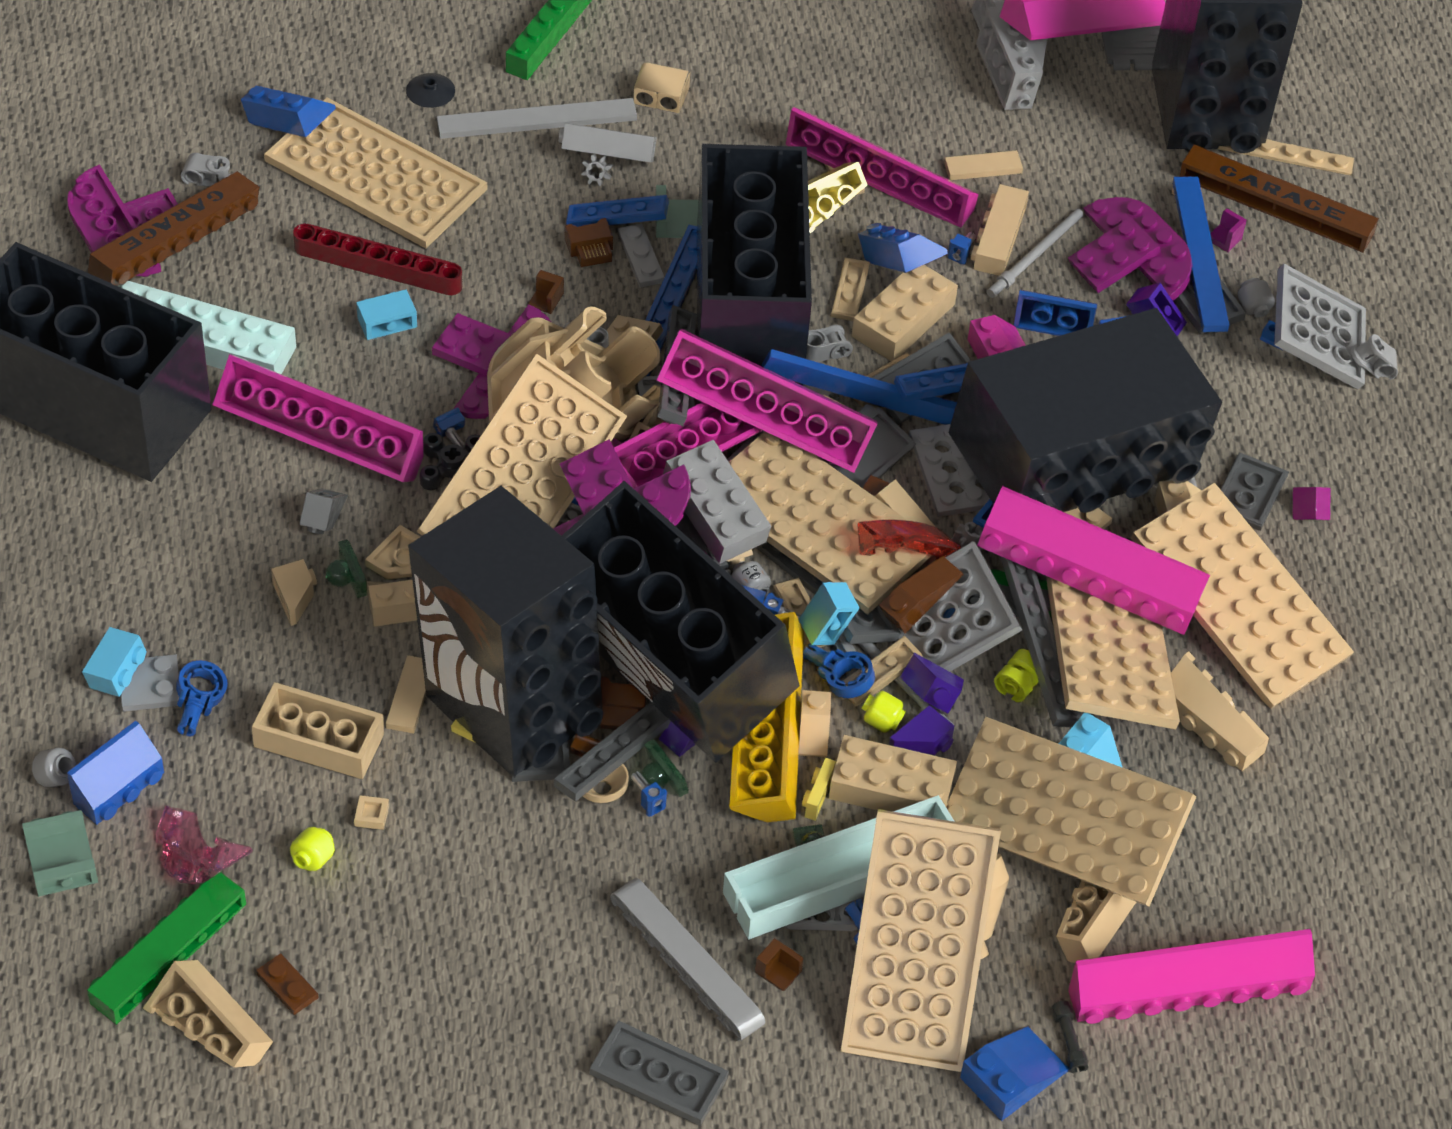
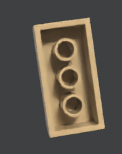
M922 265L907 273L903 272L854 317L852 337L888 360L893 361L901 356L955 305L958 285L926 265Z
M274 682L252 725L254 747L363 779L384 736L383 714Z
M844 735L831 780L829 799L869 809L894 812L939 795L947 807L957 761Z

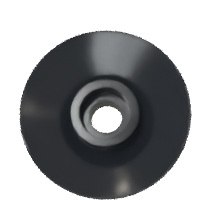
M425 73L410 80L406 87V94L418 106L435 108L443 106L453 99L455 86L444 75Z

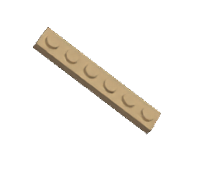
M1266 139V143H1261V147L1252 152L1239 153L1346 175L1352 174L1354 162L1353 157L1276 142L1270 139ZM1219 146L1218 148L1219 150L1237 153L1231 146Z

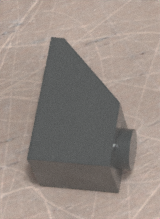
M323 488L307 492L300 525L308 526L307 531L317 534H324V531L333 529L348 495Z

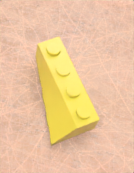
M859 162L845 163L808 181L810 233L821 222L832 216L833 212L841 205L846 204L867 186Z

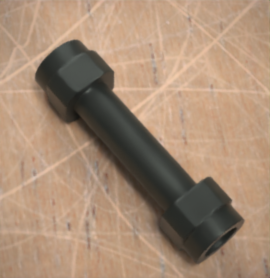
M1068 1001L1056 1002L1052 1006L1055 1023H1060L1069 1053L1066 1058L1068 1068H1070L1071 1073L1078 1072L1076 1067L1079 1068L1080 1072L1086 1071L1088 1069V1059L1085 1051L1080 1050L1072 1024L1074 1017L1073 1009Z

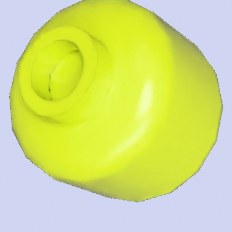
M879 691L875 697L869 694L861 708L866 711L864 721L884 733L890 731V729L895 731L906 712L902 710L903 702L885 691Z
M308 827L303 830L290 846V853L295 865L307 871H317L322 868L335 851L331 834L325 829Z

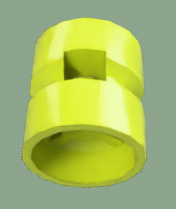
M1019 649L994 678L997 690L1003 695H1006V693L1014 695L1011 699L1015 702H1022L1033 690V686L1039 682L1030 652L1026 649Z

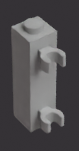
M565 123V127L560 128L558 142L562 143L561 149L653 162L657 137Z

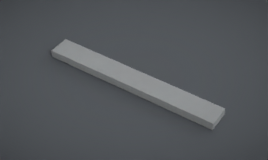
M633 98L437 116L440 139L565 127V123L594 125L637 121Z

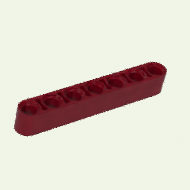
M299 224L293 230L294 249L301 256L445 295H456L462 290V268L456 263L312 224Z

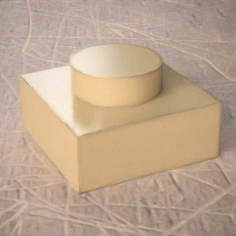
M360 795L354 819L355 826L384 830L389 809V799Z

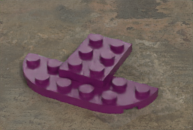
M100 164L88 169L75 180L76 184L69 191L67 199L70 217L91 253L178 205L169 188L123 203ZM157 263L144 273L136 276L147 277L161 272V264Z
M1113 197L1098 199L1083 208L1084 213L1104 234L1068 257L1070 264L1097 293H1100L1136 268L1153 284L1161 283L1172 300H1175L1185 290L1190 281L1189 276L1193 267L1190 250L1185 241L1151 207L1132 198Z
M528 304L508 333L457 313L433 345L432 355L479 373L454 407H458L465 418L486 419L489 416L487 373L490 361L497 349L529 319L543 318L551 322L539 309Z
M610 439L560 463L561 469L583 514L553 529L562 536L623 481H626L633 488ZM684 464L641 486L633 488L675 526L684 516L683 512L691 496L690 477Z

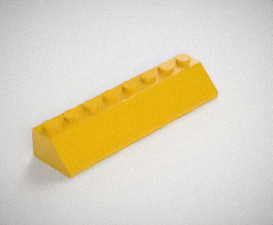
M795 612L775 614V616L786 625L800 686L733 747L730 809L767 823L796 819L804 631Z

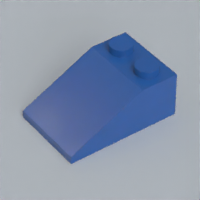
M1025 1027L986 1044L964 1060L960 1078L1003 1121L1070 1069L1029 1027Z

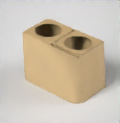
M643 63L634 86V104L652 108L657 107L661 110L679 113L690 87V73L686 80L688 74L686 70ZM640 92L648 93L652 96L653 102L649 105L642 104L637 100L636 96ZM664 97L672 98L676 101L677 107L675 109H666L661 105L660 100Z

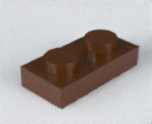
M281 953L256 970L257 976L293 1015L319 998L315 989Z

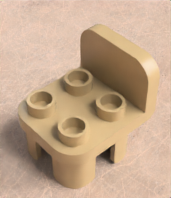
M587 307L565 328L543 318H531L497 349L490 361L487 373L489 423L537 353L627 415V418L613 437L624 442L631 436L637 423L659 404L660 386L654 385L642 396L636 395L635 385L659 364L660 351L658 345L646 331L635 326L629 327L607 348L587 340L606 321V312L596 307Z

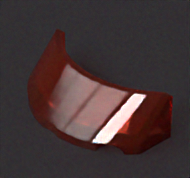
M872 520L859 522L857 525L859 553L861 555L872 556L876 553L875 548H884L885 553H892L897 549L935 555L937 560L942 556L947 557L962 548L944 531L925 523L907 520Z

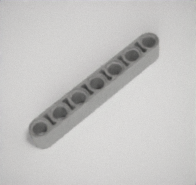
M634 878L611 893L612 904L618 906L624 912L622 915L633 927L637 926L642 932L640 935L651 947L655 946L661 954L659 956L669 967H674L680 973V979L690 989L693 987L699 994L697 997L709 1010H714L718 1015L717 1019L728 1031L732 1030L738 1037L737 1041H742L765 1024V1018L756 1004L640 879Z

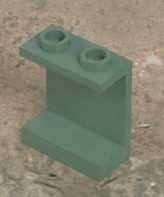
M656 185V196L666 195V185ZM669 200L666 219L656 220V238H683L689 224L697 226L698 200Z
M82 810L67 811L57 816L44 819L37 818L31 822L22 823L38 897L98 883Z

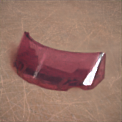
M165 805L156 831V843H161L163 846V852L160 857L163 868L170 877L175 878L178 882L189 885L204 883L253 851L249 846L233 843L219 837L214 842L217 844L215 848L208 847L202 837L195 812Z

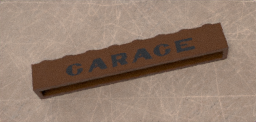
M1193 145L1182 162L1179 177H1198L1201 188L1364 253L1375 233L1379 220L1377 217L1197 145Z
M237 171L90 253L88 273L117 286L125 284L129 279L144 273L147 269L163 262L169 256L182 251L190 244L198 242L204 236L217 231L225 224L255 209L258 204L260 187Z

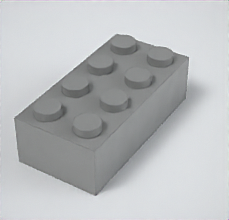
M714 440L666 461L663 474L683 464L685 465L691 482V496L684 512L719 564L766 543L771 524Z

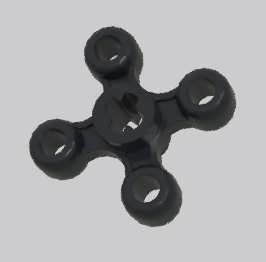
M438 433L427 434L423 438V452L430 458H437L438 463L436 465H427L421 469L419 474L420 485L424 489L432 491L440 486L441 480L444 477L452 479L480 438V435H470L466 439L465 444L460 447L455 444L445 446L442 436Z

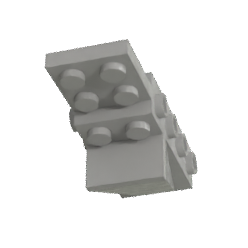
M974 0L971 11L980 30L976 44L1004 110L1031 109L1043 74L1042 68L1047 39L1029 40L1001 19L999 16L1004 0Z

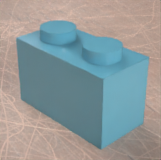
M407 289L356 302L357 318L367 340L417 327V311Z
M826 582L819 587L817 593L798 620L811 645H835L859 610V606L846 582Z
M109 627L82 671L91 689L120 697L125 687L130 684L137 667L143 663L147 651L140 636Z

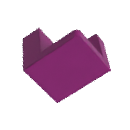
M1226 208L1222 212L1220 224L1210 233L1212 244L1229 252L1242 240L1247 220Z
M1293 487L1294 520H1330L1331 488Z

